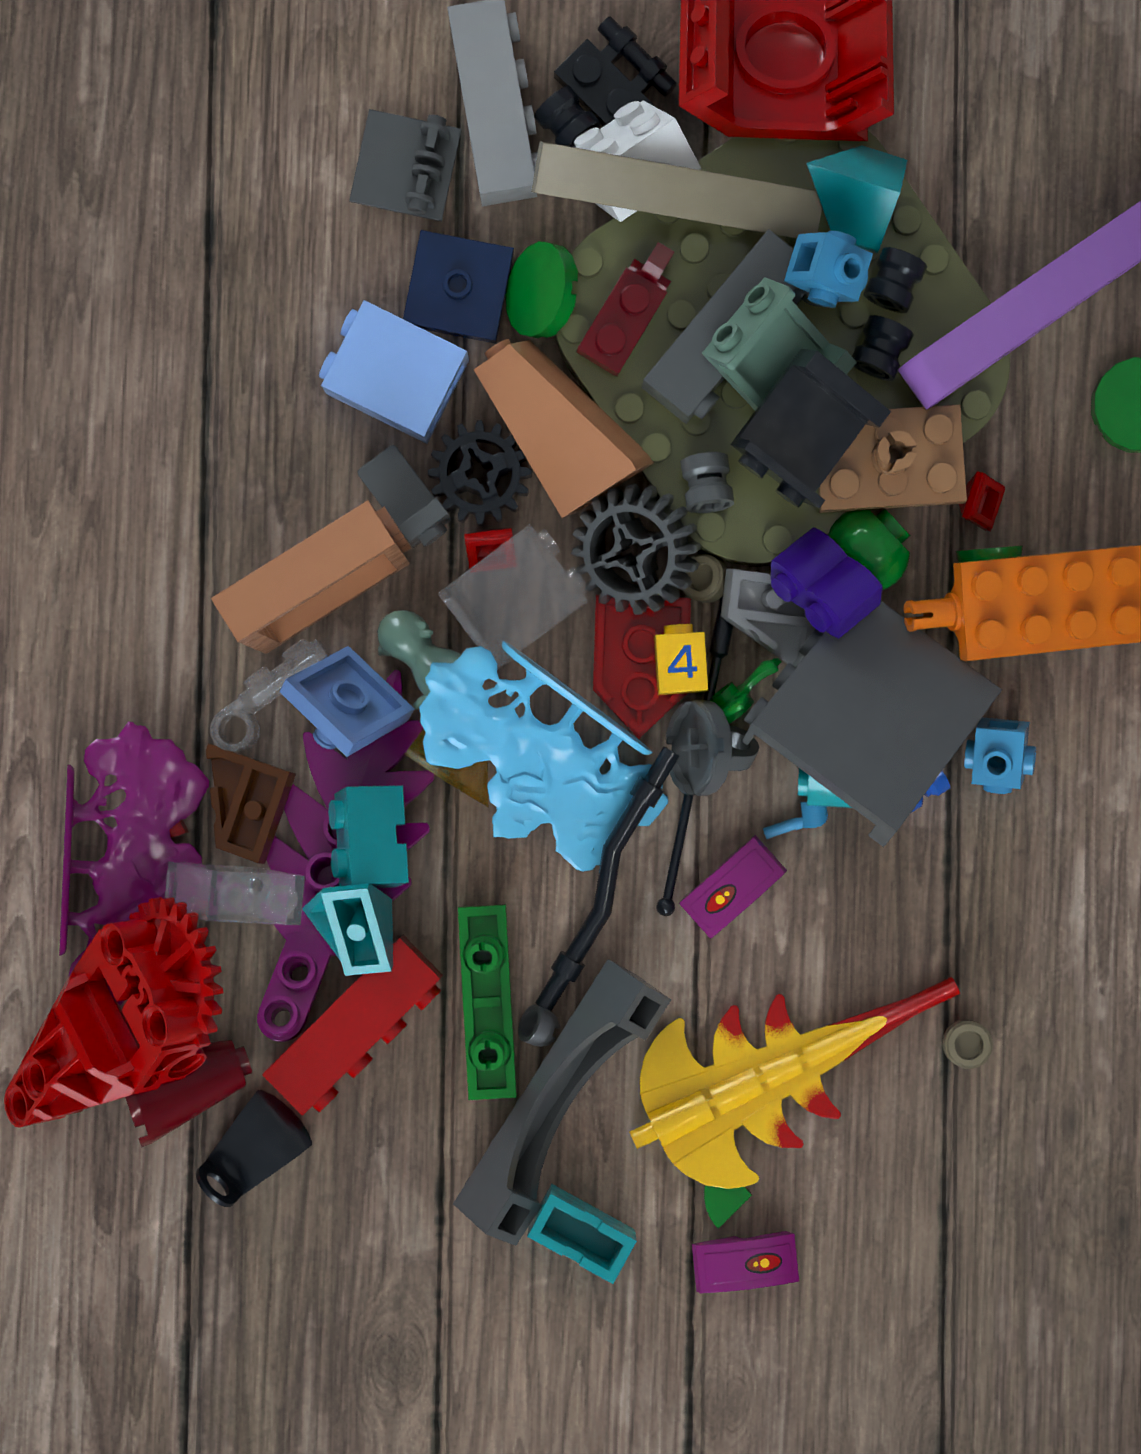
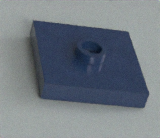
M420 230L403 319L427 331L496 344L514 248Z

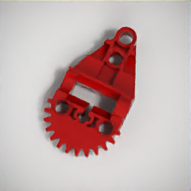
M174 897L149 899V902L140 903L138 905L139 912L130 913V920L108 923L98 930L69 975L5 1091V1111L12 1125L21 1128L64 1118L66 1115L79 1113L84 1109L106 1104L130 1095L156 1090L162 1083L184 1079L205 1062L207 1057L202 1047L209 1046L211 1043L208 1034L218 1030L212 1016L222 1014V1008L214 1000V995L223 994V987L214 982V977L221 973L222 970L221 966L213 965L210 961L217 951L216 946L206 947L204 944L209 932L208 928H197L199 915L196 912L187 913V904L185 902L175 903ZM127 1000V1002L121 1009L118 1004V1001Z

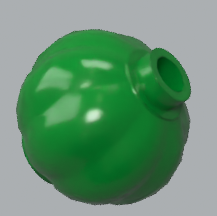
M883 509L876 516L870 510L848 511L843 513L831 526L828 536L843 549L848 557L861 563L879 580L883 586L882 591L890 588L903 577L909 563L910 552L902 543L911 535L886 509Z

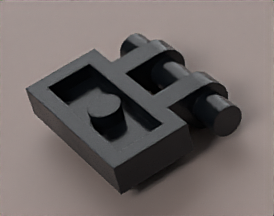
M611 16L607 17L598 27V31L609 41V44L601 52L586 39L554 71V78L563 87L571 86L579 96V103L587 111H591L603 127L615 119L614 114L628 103L644 100L654 106L644 95L652 85L664 97L670 94L677 85V82L666 72L667 65L658 56L652 58L636 42L637 35L628 26L622 28ZM622 56L639 71V74L632 81L614 65Z

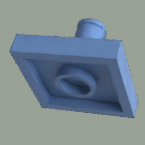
M349 646L288 677L279 691L316 727L313 737L317 744L326 749L337 747L346 757L406 723L414 711V708Z

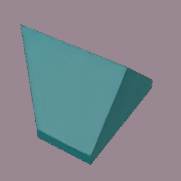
M861 145L807 162L830 230L849 234L857 239L856 246L878 253L901 192L908 160Z
M372 884L323 888L302 908L341 961L345 976L392 971V899Z

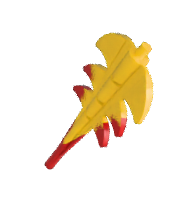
M949 977L908 998L803 1034H799L789 1019L785 998L782 994H778L771 1003L765 1019L764 1036L766 1046L759 1049L754 1048L747 1041L739 1021V1008L737 1005H733L722 1017L716 1029L712 1049L713 1064L707 1067L701 1066L693 1058L687 1047L684 1034L685 1021L682 1018H678L668 1024L655 1037L644 1056L640 1074V1096L650 1122L629 1131L636 1148L639 1149L659 1139L673 1165L686 1176L706 1186L731 1189L755 1184L759 1181V1176L747 1167L740 1158L735 1146L734 1131L744 1126L752 1135L766 1144L780 1148H802L804 1145L803 1140L796 1136L786 1123L782 1113V1100L791 1096L796 1103L810 1113L824 1118L839 1119L841 1112L826 1095L820 1076L917 1014L959 995V988L955 980Z

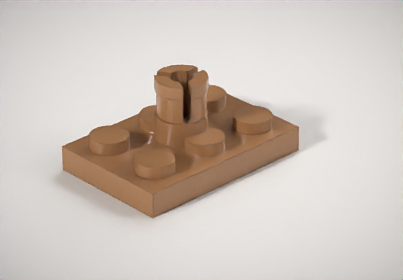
M960 404L932 406L928 410L924 407L889 409L891 413L879 428L865 425L818 488V495L825 499V502L819 508V513L964 504L967 501Z

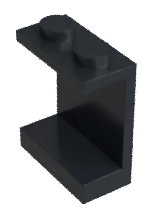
M800 349L730 445L743 454L738 462L747 470L761 479L767 473L780 485L775 491L788 502L798 508L802 503L820 508L825 499L816 493L817 489L863 427L870 425L879 428L891 411L821 353L815 350Z

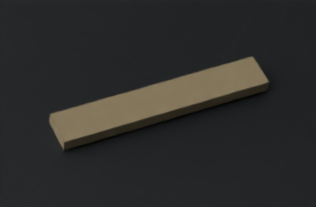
M541 141L539 142L531 191L538 194L763 233L770 229L776 235L797 238L798 234L817 233L822 212V205L815 190Z

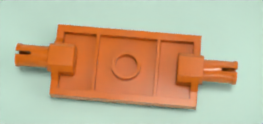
M1141 545L953 563L954 585L951 592L947 593L944 598L918 601L907 600L904 604V613H923L919 617L904 618L905 626L909 632L947 627L950 631H954L959 641L960 660L963 661L1141 642Z

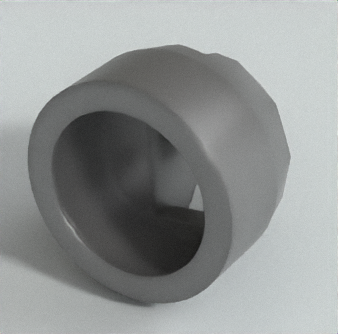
M532 1005L527 1008L521 1017L518 1035L523 1042L534 1046H547L556 1040L552 1034L555 1028L560 1029V1024L552 1012L540 1006Z

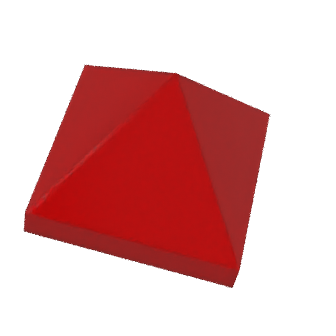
M977 471L966 485L967 501L964 504H959L962 517L981 529L991 532L1005 492V486L985 473Z
M512 528L486 529L464 534L470 573L517 567Z

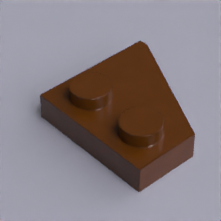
M208 743L206 757L212 762L214 787L210 788L211 806L216 813V821L213 825L215 846L217 849L255 863L265 864L296 773Z

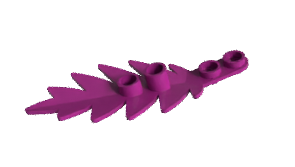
M394 670L385 681L403 697L402 674L399 670ZM408 720L406 723L347 757L348 760L334 749L321 747L314 740L312 733H303L305 753L311 775L327 809L293 784L284 811L309 861L276 836L267 857V862L276 885L293 913L291 914L272 901L266 903V910L272 923L286 939L257 1014L258 1026L261 1032L270 1040L286 1042L300 1034L308 1018L331 956H336L302 910L323 888L339 886V878H334L331 869L332 851L334 848H337L336 829H331L329 824V803L331 800H335L334 794L345 787L403 785L404 807L419 796L435 778L431 770L389 771L405 757L423 733L424 728L420 720ZM421 822L397 825V844H406L408 851L430 832L429 824ZM408 876L409 883L394 888L377 889L390 897L393 902L412 885V880ZM297 967H307L308 974L304 980L294 981L292 979V973ZM279 1012H290V1020L286 1025H275V1017Z

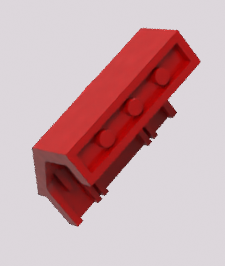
M681 0L679 107L727 137L868 142V127L894 115L892 0Z

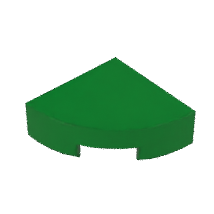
M704 1185L705 1206L710 1219L718 1229L752 1196L746 1187L726 1189Z

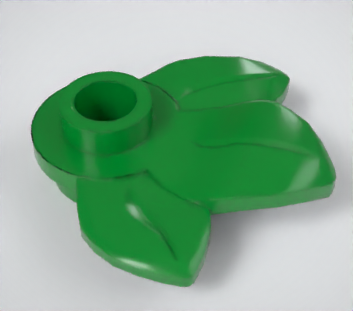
M774 658L761 662L753 674L741 685L736 687L733 682L726 684L711 697L710 701L715 702L723 710L728 723H732L754 703V700L749 695L754 686L767 676L776 673L779 670L777 666L782 661L779 658Z

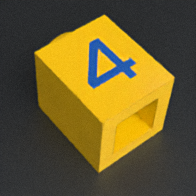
M693 624L664 626V634L655 635L654 637L658 695L708 691L705 632H693Z

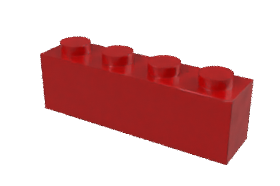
M402 935L393 944L392 971L362 974L262 1076L302 1116L311 1107L319 1113L339 1093L333 1085L346 1072L352 1078H355L373 1060V1057L367 1051L375 1043L382 1039L388 1045L408 1025L402 1017L414 1005L422 1011L442 991L436 983L443 974Z

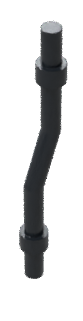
M665 746L660 751L645 778L639 777L630 792L633 798L603 845L594 906L567 951H561L551 966L554 972L535 1002L538 1006L552 1012L569 982H575L585 967L582 961L612 913L621 852L649 806L654 808L664 791L661 789V786L680 757Z

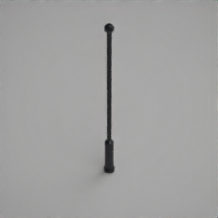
M723 596L719 601L709 649L713 658L708 677V691L705 692L704 700L708 701L715 694L722 658L728 655L734 627L721 617ZM684 794L663 898L656 905L657 912L662 916H670L675 911V903L672 898L694 795Z

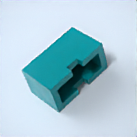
M403 785L345 787L334 794L335 800H331L329 803L328 816L331 829H336L337 848H334L332 851L331 869L334 878H339V886L370 883L376 888H394L409 883L407 845L397 844L396 826L405 824Z
M551 1183L541 1201L542 1206L528 1226L527 1237L561 1256L562 1254L579 1263V1266L614 1284L637 1242L635 1229Z

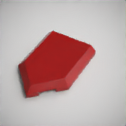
M596 595L593 691L638 739L688 694L658 695L654 637L655 635L664 634V626L690 624L691 598H679L673 603L665 600L664 608L654 612L647 606L644 613L636 615L631 608L630 602L627 610L616 612L614 597L608 603L602 604L599 603V595Z

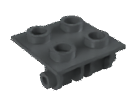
M369 109L349 202L442 222L462 129L447 126V120L438 115H428L427 121Z

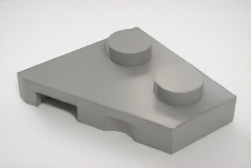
M726 569L721 617L786 664L791 663L797 667L805 657L799 653V650L815 630L806 618L805 609L794 604L792 601L785 602L775 593L771 586V574Z

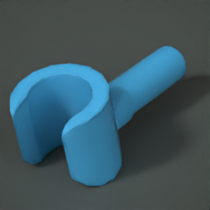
M800 802L801 817L791 818L763 828L766 839L793 830L822 826L828 819L827 807L807 806V802Z

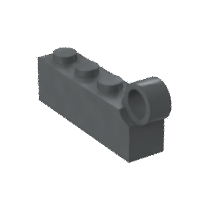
M768 229L643 379L642 389L686 425L694 415L702 420L720 398L714 391L725 379L703 356L702 352L712 341L716 330L729 321L743 304L746 294L754 286L758 285L766 277L789 286L795 293L792 301L796 305L803 300L811 306L823 307L807 299L808 292L784 282L794 249Z

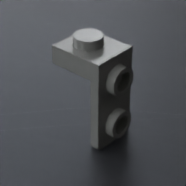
M395 445L389 446L358 470V476L382 508L385 506L412 548H415L420 543L426 547L447 531L444 525L451 521L449 514L438 499L434 498Z

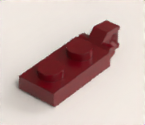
M658 242L645 264L634 259L629 268H625L578 346L576 353L612 375L618 376L667 294L666 289L671 281L661 274L672 258L673 250Z

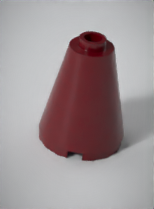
M232 1040L211 1042L209 1046L202 1047L207 1057L205 1062L184 1079L162 1083L156 1090L125 1097L135 1128L145 1124L148 1135L138 1138L141 1147L154 1143L245 1087L246 1081L244 1076L252 1074L245 1047L242 1046L235 1049Z

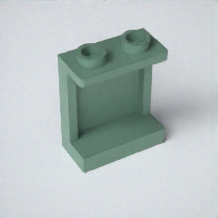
M766 277L746 294L743 304L727 323L716 330L712 341L702 352L703 356L754 410L758 408L800 349L818 351L846 375L857 363L847 350L830 344L792 301L795 293L789 286Z

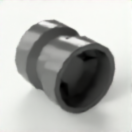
M722 452L698 453L680 461L682 478L688 482L689 490L685 493L687 511L691 513H710L721 511L734 505L733 489L726 481V476L730 472L727 454Z

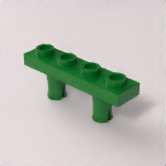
M506 904L458 907L468 1100L516 1098L517 1087Z

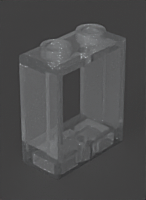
M168 861L165 898L174 897L175 903L185 902L187 904V913L196 912L199 915L198 919L206 921L301 925L305 876L253 866Z

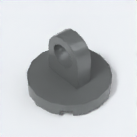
M708 700L686 701L680 704L672 715L666 732V744H672V751L680 756L672 768L670 776L682 793L708 796L719 790L726 780L728 771L747 770L752 766L759 752V744L755 738L748 745L745 744L742 740L747 731L729 725L723 710L715 702Z

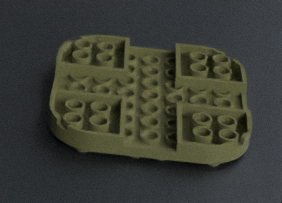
M868 131V142L733 137L700 159L698 163L701 167L700 170L816 191L807 162L861 145L881 152H888L870 131ZM905 177L879 252H871L873 255L868 268L867 284L871 278L876 277L879 271L877 261L885 247L897 248L920 258L926 263L927 269L921 282L914 284L911 291L914 299L908 312H893L870 302L863 295L866 286L860 294L859 301L837 302L835 308L815 307L803 300L797 305L830 344L847 350L851 356L856 346L863 344L865 339L863 329L870 315L882 316L907 327L914 335L908 349L902 351L899 355L898 362L900 367L991 304ZM822 208L818 232H828L831 230ZM636 211L621 222L613 218L588 235L571 253L578 270V282L572 281L573 287L571 292L577 294L576 303L567 323L555 335V339L562 359L584 393L650 456L654 464L641 471V473L649 483V486L656 487L657 500L668 493L673 495L674 499L670 507L672 511L682 506L686 508L685 493L689 490L688 482L682 478L680 461L688 456L705 452H722L728 455L730 472L726 476V481L733 489L734 505L727 509L710 513H691L688 511L686 516L680 519L684 526L690 523L697 525V530L687 537L688 541H696L701 544V552L734 564L762 567L771 565L772 559L813 527L828 535L834 522L843 513L848 511L819 513V508L806 503H802L798 508L775 491L780 484L766 473L761 479L738 462L743 454L730 444L755 410L726 379L714 391L720 398L702 420L694 415L687 425L642 389L643 379L765 233ZM777 235L794 249L797 238ZM660 242L674 251L672 258L661 274L669 279L671 283L666 289L667 294L616 377L576 353V350L625 268H629L634 259L645 264L656 244ZM1010 353L934 405L960 404L963 444L988 423L1000 405L1009 380ZM854 366L847 374V376L888 409L923 407L899 372H897L893 381L875 378Z

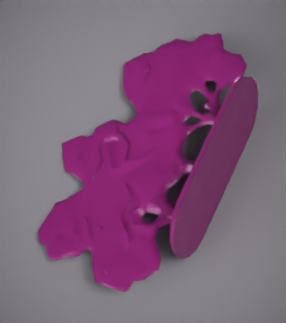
M128 721L116 738L96 739L85 749L84 763L88 773L96 778L99 786L90 800L83 805L74 799L75 771L73 766L67 765L59 956L65 954L67 950L68 925L79 926L89 937L88 947L97 933L94 924L106 925L108 923L130 920V913L139 912L138 905L140 903L149 902V899L174 897L175 903L185 902L187 904V913L209 910L228 884L216 871L205 869L202 866V856L190 843L175 844L170 838V829L180 820L186 819L197 810L209 787V779L197 765L186 760L183 750L177 747L172 740L152 739L146 726L135 725L133 722ZM111 774L117 777V781L111 786H104L106 776ZM119 789L125 791V801L113 810H99V805L107 806L105 796ZM113 816L118 826L112 828L106 825L104 818ZM94 820L103 828L107 835L105 855L98 861L71 859L72 828L82 821ZM70 874H89L93 879V887L99 896L98 905L80 913L69 912ZM85 950L71 964L69 975L75 968L76 964L82 957ZM118 1001V1004L122 1005L124 1001Z

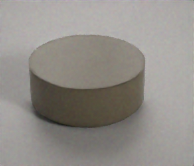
M709 554L692 556L691 558L699 563V567L694 572H686L691 578L692 584L690 587L682 589L689 598L702 603H712L719 600L724 592L727 565L721 559Z
M963 1019L952 1023L946 1029L942 1039V1047L946 1057L952 1063L964 1069H974L980 1067L989 1059L993 1049V1042L989 1031L983 1025L973 1020Z

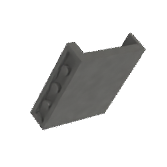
M881 601L880 606L839 639L826 631L824 633L816 629L813 631L799 650V653L805 656L797 667L788 663L772 684L778 690L769 702L761 697L745 717L744 721L750 724V727L742 741L748 745L755 735L875 824L868 836L884 847L913 811L1001 693L1002 689L967 663L960 660V658L922 630L909 632L905 626L904 617Z

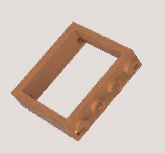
M369 500L213 596L211 600L237 642L267 654L408 566L410 563L404 553L412 548L385 506L376 511Z

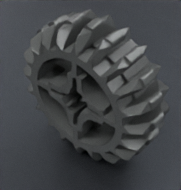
M634 483L627 485L624 492L619 487L608 490L607 498L598 496L592 500L594 511L588 509L581 513L580 519L586 527L576 528L572 535L582 541L583 545L573 548L571 554L584 558V564L578 566L575 573L579 575L589 573L592 580L586 583L585 590L592 591L599 587L602 590L599 595V603L606 604L614 597L616 612L627 610L630 602L634 614L639 615L646 611L647 606L654 612L664 608L665 600L673 603L680 598L678 588L686 589L690 587L692 580L686 572L696 571L699 563L689 557L688 554L699 551L701 544L696 541H688L687 536L697 530V525L690 523L684 526L680 519L686 516L688 511L684 506L675 511L670 509L674 499L673 495L665 494L657 501V489L655 486L646 487L641 494L638 484ZM633 512L644 515L652 520L661 531L652 532L646 529L640 517L635 518ZM614 520L616 527L612 530L615 536V543L611 551L605 552L606 531L611 521ZM639 543L640 546L647 543L653 544L642 550L643 553L641 554L639 553L634 556L631 552L623 556L620 555L621 552L629 549L630 545ZM668 546L667 567L661 579L658 580L655 572L659 570L656 559L657 553L660 548ZM612 567L625 569L629 573L632 582L637 581L638 585L621 578Z

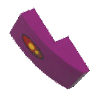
M754 835L721 863L711 875L689 892L679 904L711 939L757 900L787 870L760 839Z
M781 1231L744 1239L731 1236L692 1244L696 1292L700 1294L749 1290L799 1282L794 1233Z

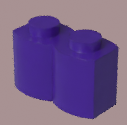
M815 527L771 560L770 579L775 593L785 602L792 601L799 607L804 608L807 620L820 632L826 631L839 639L881 604L883 586L879 580L861 563L848 557L831 537Z

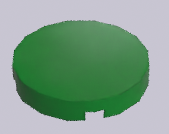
M538 241L528 246L521 253L511 270L506 289V312L511 326L520 335L537 339L556 335L567 323L575 307L577 294L571 292L573 287L572 281L578 282V270L572 254L564 246Z
M1133 357L1115 364L1098 380L1091 396V416L1094 424L1098 426L1099 431L1103 434L1102 437L1111 446L1127 453H1141V357Z

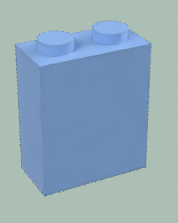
M363 300L359 310L352 309L343 323L340 335L345 338L337 354L331 351L321 367L319 377L324 379L321 387L327 395L428 444L469 362L468 352Z

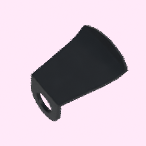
M257 1090L206 1161L196 1170L197 1182L204 1193L215 1203L223 1207H231L241 1196L312 1146V1140L303 1123L288 1106L274 1095L263 1090ZM207 1176L214 1178L222 1185L226 1196L219 1194L212 1188Z

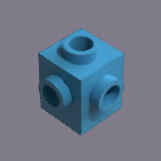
M828 231L798 234L784 282L808 292L807 299L820 306L835 308L837 302L859 301L860 294L868 281V268L873 253L856 246L857 239L843 232Z
M984 717L980 719L976 727L975 740H967L964 767L973 769L971 784L983 785V790L996 794L1011 793L1012 788L1021 789L1025 775H1033L1035 768L1036 747L1028 746L1030 722Z

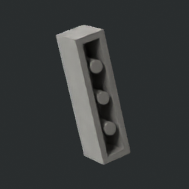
M483 0L448 6L449 22L481 205L483 207L535 198L537 193L531 191L538 152L531 153L528 135H534L537 132L532 105L523 106L520 89L528 88L524 58L515 60L512 43L520 42L516 12L506 13L504 0Z

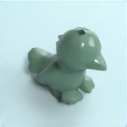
M398 610L387 614L380 621L377 630L378 642L380 644L378 655L392 656L411 668L416 685L423 693L413 704L415 710H417L430 693L425 677L430 672L432 662L453 663L462 654L432 644L431 635L434 632L429 629L426 621L414 612Z

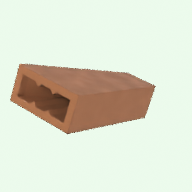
M505 339L495 344L484 353L488 360L474 369V372L561 518L582 511L592 504L594 498L605 496L608 490L619 487L654 464L650 456L642 450V447L530 340L511 343L509 339Z

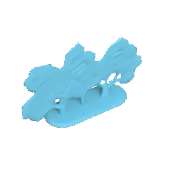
M504 640L502 641L503 650L526 669V677L524 679H499L497 674L498 664L491 651L482 646L466 648L462 655L453 663L432 662L430 672L425 677L430 693L419 706L421 713L420 723L426 732L423 739L426 762L430 765L460 769L472 766L477 762L490 760L495 765L497 771L487 783L489 800L497 809L492 818L493 837H505L507 839L526 838L540 824L551 823L556 839V852L561 854L576 870L582 872L593 870L596 865H600L603 845L633 798V795L630 794L639 777L645 778L652 766L651 764L628 766L621 763L617 747L624 741L644 755L652 754V750L612 718ZM487 679L497 682L494 688L484 690L482 685ZM546 684L572 703L560 722L553 725L540 722L534 717L530 708L531 694L537 688ZM506 690V694L510 697L515 691L519 694L511 704L504 707L495 708L490 706L488 702L489 697ZM520 703H524L525 712L519 718L515 708ZM582 712H585L612 732L607 741L598 744L592 749L583 745L579 733L574 729L573 723ZM607 758L611 763V767L607 774L602 775L599 769ZM662 794L654 808L649 806L638 826H649L669 802L665 794Z

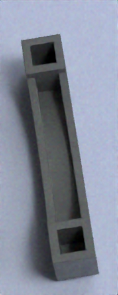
M608 959L595 977L577 1009L569 1018L551 1050L543 1059L542 1064L527 1088L517 1100L515 1107L466 1181L453 1205L486 1235L516 1246L542 1206L536 1200L542 1167L554 1134L569 1106L590 1077L614 1053L638 1037L646 1041L671 999L638 975Z

